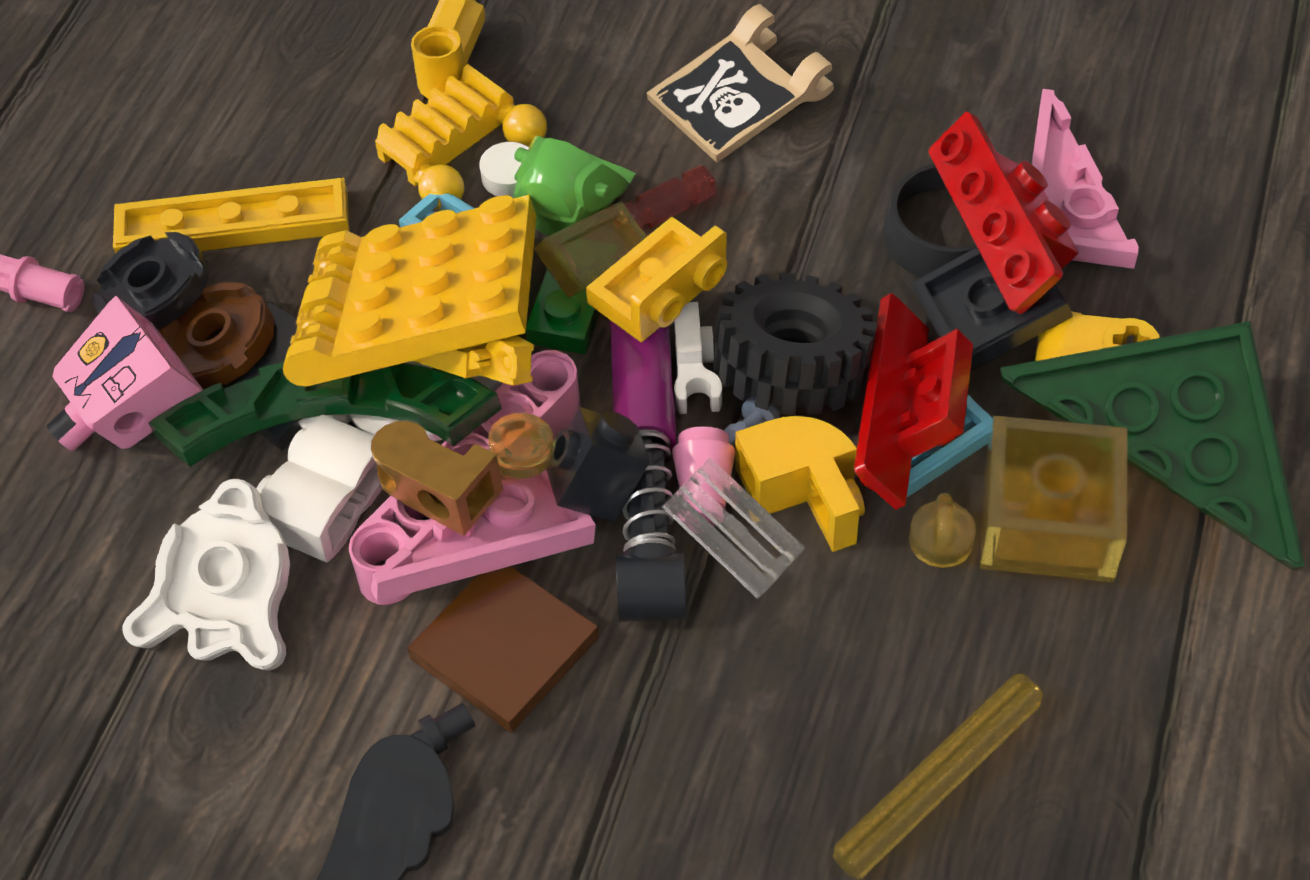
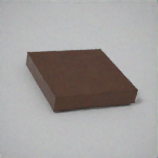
M509 566L477 575L407 649L409 657L413 662L512 733L597 641L599 635L598 626Z

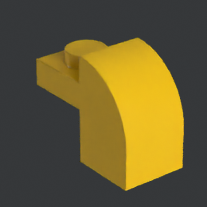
M788 416L735 432V469L759 517L807 502L832 552L857 543L859 517L864 515L865 506L859 487L854 481V464L857 449L842 431L829 423L815 418Z

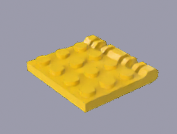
M508 195L497 196L485 201L478 208L458 213L452 210L438 211L427 216L422 222L400 228L394 224L377 227L364 237H359L347 230L324 236L319 241L313 262L314 271L309 276V285L305 289L296 320L297 331L295 335H292L291 346L287 350L283 364L285 377L297 386H311L526 333L537 218L530 195L512 198Z

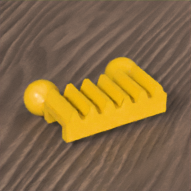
M467 64L463 68L460 81L453 76L447 78L443 93L435 87L431 89L426 105L418 99L415 100L409 117L402 111L398 112L392 129L384 123L381 124L375 143L379 159L384 163L393 159L406 169L408 181L415 187L418 185L421 199L429 194L442 195L449 193L461 200L464 194L463 179L459 172L453 167L446 165L501 124H503V133L508 142H517L529 147L535 136L545 137L547 121L542 111L533 105L519 104L515 106L513 96ZM438 199V206L434 208L436 210L441 209L440 199Z

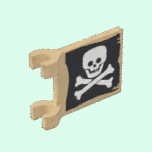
M761 4L750 8L728 37L647 92L648 100L717 163L799 104L807 101H820L834 90L833 83L824 76L832 71V64L818 52L806 57L800 63L793 76L789 75L764 53L777 42V37L767 28V26L775 22L774 15Z

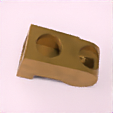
M395 421L387 424L378 430L371 440V453L377 463V474L383 490L390 496L402 501L403 504L463 536L467 534L504 490L497 454L477 444H474L463 456L430 440L425 429L411 421Z

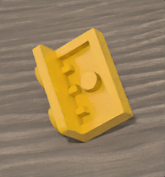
M670 217L586 287L587 303L642 343L659 327L665 328L672 324L680 315L683 307L703 290L709 291L720 282L727 269V233L714 226L701 237L675 218Z

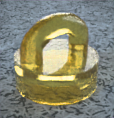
M525 412L511 413L501 417L492 425L488 434V450L497 454L502 480L531 478L541 474L550 465V457L554 445L553 432L547 422L540 417Z
M947 493L939 494L936 501L921 506L913 515L909 533L911 550L918 559L931 566L944 568L960 564L967 559L973 549L976 534L974 518L967 509L954 503L951 495Z

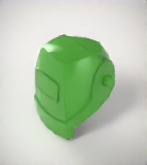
M535 136L528 150L519 147L514 154L515 160L521 164L514 175V180L517 183L513 198L530 195L537 214L535 228L537 231L555 239L573 241L588 231L603 217L614 200L624 194L636 173L602 160L569 142Z

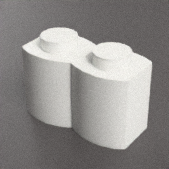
M326 415L319 416L307 429L303 428L297 432L288 450V461L279 467L273 475L263 478L257 487L264 512L281 532L287 546L326 563L341 550L352 534L360 515L372 505L383 489L377 474V463L371 453V440L374 435Z

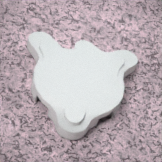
M230 479L220 484L211 499L198 507L202 510L191 515L181 525H172L162 541L156 559L154 586L145 601L126 618L122 631L125 639L133 646L151 648L170 637L179 629L185 628L189 632L188 652L193 658L209 661L230 651H237L252 667L269 671L279 667L286 657V645L278 630L277 614L288 583L290 569L288 548L281 532L264 512L258 490L244 480Z

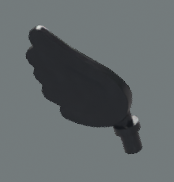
M464 703L453 707L434 719L430 714L418 720L421 729L410 735H392L380 739L368 749L351 778L333 843L316 880H402L407 871L418 870L427 863L433 837L441 836L448 832L453 825L455 804L450 780L438 754L448 749L446 743L476 727Z

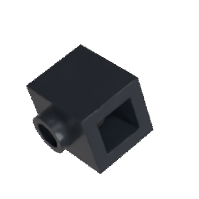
M579 407L568 428L561 429L556 435L546 471L557 506L615 522L648 467L650 459L638 427L630 419L612 411L602 414Z

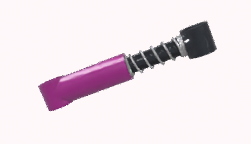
M609 319L612 356V412L624 415L637 425L650 459L648 467L622 509L624 517L628 521L623 528V535L627 540V543L624 545V552L622 555L616 556L619 622L686 619L683 552L678 553L674 546L675 539L669 535L668 525L673 523L674 517L667 510V503L672 500L673 495L666 489V481L671 478L672 473L669 469L665 468V460L670 457L672 449L677 444L670 344L671 324L665 328L659 327L641 343Z

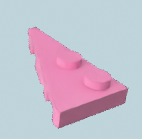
M1043 89L1031 164L1045 177L1048 187L1044 191L1050 202L1055 204L1071 223V227L1067 232L1079 252L1072 260L1134 269L1139 250L1135 238L1127 240L1117 220L1119 208L1112 195L1103 188V177L1086 145L1078 146L1070 130L1071 116L1064 103L1057 99L1054 90Z
M544 446L536 447L527 453V465L508 480L501 476L504 490L465 536L436 522L433 524L432 538L413 552L403 547L386 560L384 567L380 571L373 573L371 591L376 601L380 602L594 543L596 524L588 514L557 506L546 471L550 454Z

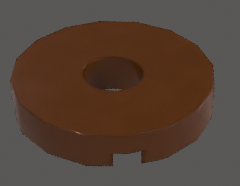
M222 282L204 287L201 296L187 312L167 326L160 328L159 333L204 390L218 383H221L222 386L227 385L247 373L264 356L274 336L275 318L265 300L253 288L244 283ZM223 328L216 337L206 341L211 333Z

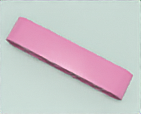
M544 350L533 354L531 358L532 382L514 386L502 383L494 391L498 394L502 409L455 446L450 445L446 441L442 446L463 456L474 444L496 453L500 474L508 480L527 465V453L531 450L544 446L548 451L552 447L558 432L561 429L568 428L578 408L581 407L577 368L574 361L567 354L557 350ZM392 496L355 531L349 543V553L361 593L367 600L379 605H391L401 602L411 593L377 602L371 591V583L373 582V573L380 571L384 565H374L380 561L387 560L403 547L411 552L415 551L433 537V524L437 522L433 519L419 520L427 516Z

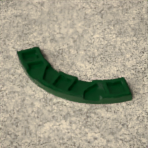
M284 362L259 368L260 376L236 383L223 389L221 383L210 386L179 402L148 423L156 438L191 467L216 450L256 431L281 423L321 415L355 414L411 421L419 424L426 431L437 435L450 445L455 446L499 412L502 407L498 394L475 379L463 378L433 367L427 368L401 363L304 387L291 383L285 377L283 372Z

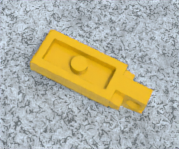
M515 335L413 361L463 378L484 376L514 386L529 383L533 380L531 375V351H534V345Z

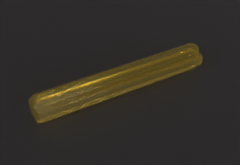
M1022 673L1014 674L835 844L833 858L840 868L854 879L863 878L1040 707L1043 697L1041 688Z

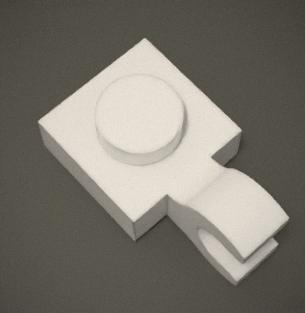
M689 302L683 307L680 315L674 321L678 377L674 384L675 407L679 414H687V398L693 393H704L710 398L712 412H719L722 407L721 380L714 372L703 366L704 363H713L714 360L712 326L700 327L698 302Z

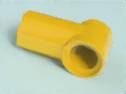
M439 0L428 27L418 31L412 38L411 48L417 86L420 93L426 98H429L430 90L434 87L443 93L448 77L453 76L458 81L461 80L463 68L469 60L485 22L484 5L477 3L475 0Z

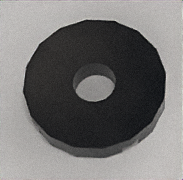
M164 232L168 238L156 241L151 235L136 239L119 250L103 266L97 278V282L101 287L98 295L93 292L92 303L98 314H100L105 306L117 296L148 319L156 329L163 328L185 314L201 296L208 281L209 263L192 238L179 232ZM153 278H155L152 282H150L149 284L145 285L147 282H149L150 280H152Z

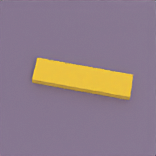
M345 178L114 204L113 249L116 254L136 239L149 235L155 241L168 238L164 232H179L191 237L200 251L324 237L328 234L344 230L350 232L348 192Z

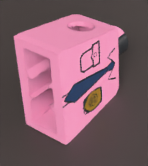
M115 296L55 366L53 378L70 403L46 426L57 441L73 452L94 432H97L121 449L131 448L153 432L148 422L203 389L155 326L135 309Z

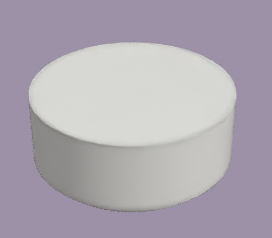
M503 142L490 147L484 152L480 159V172L483 186L488 192L495 196L508 195L513 197L517 183L514 180V175L521 164L515 160L514 154L519 147L527 150L529 147L517 142Z

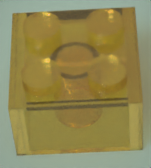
M994 416L985 459L980 569L1114 582L1127 541V428Z

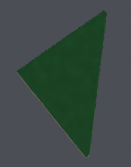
M1250 321L1001 367L1002 381L1289 569H1302L1305 566Z

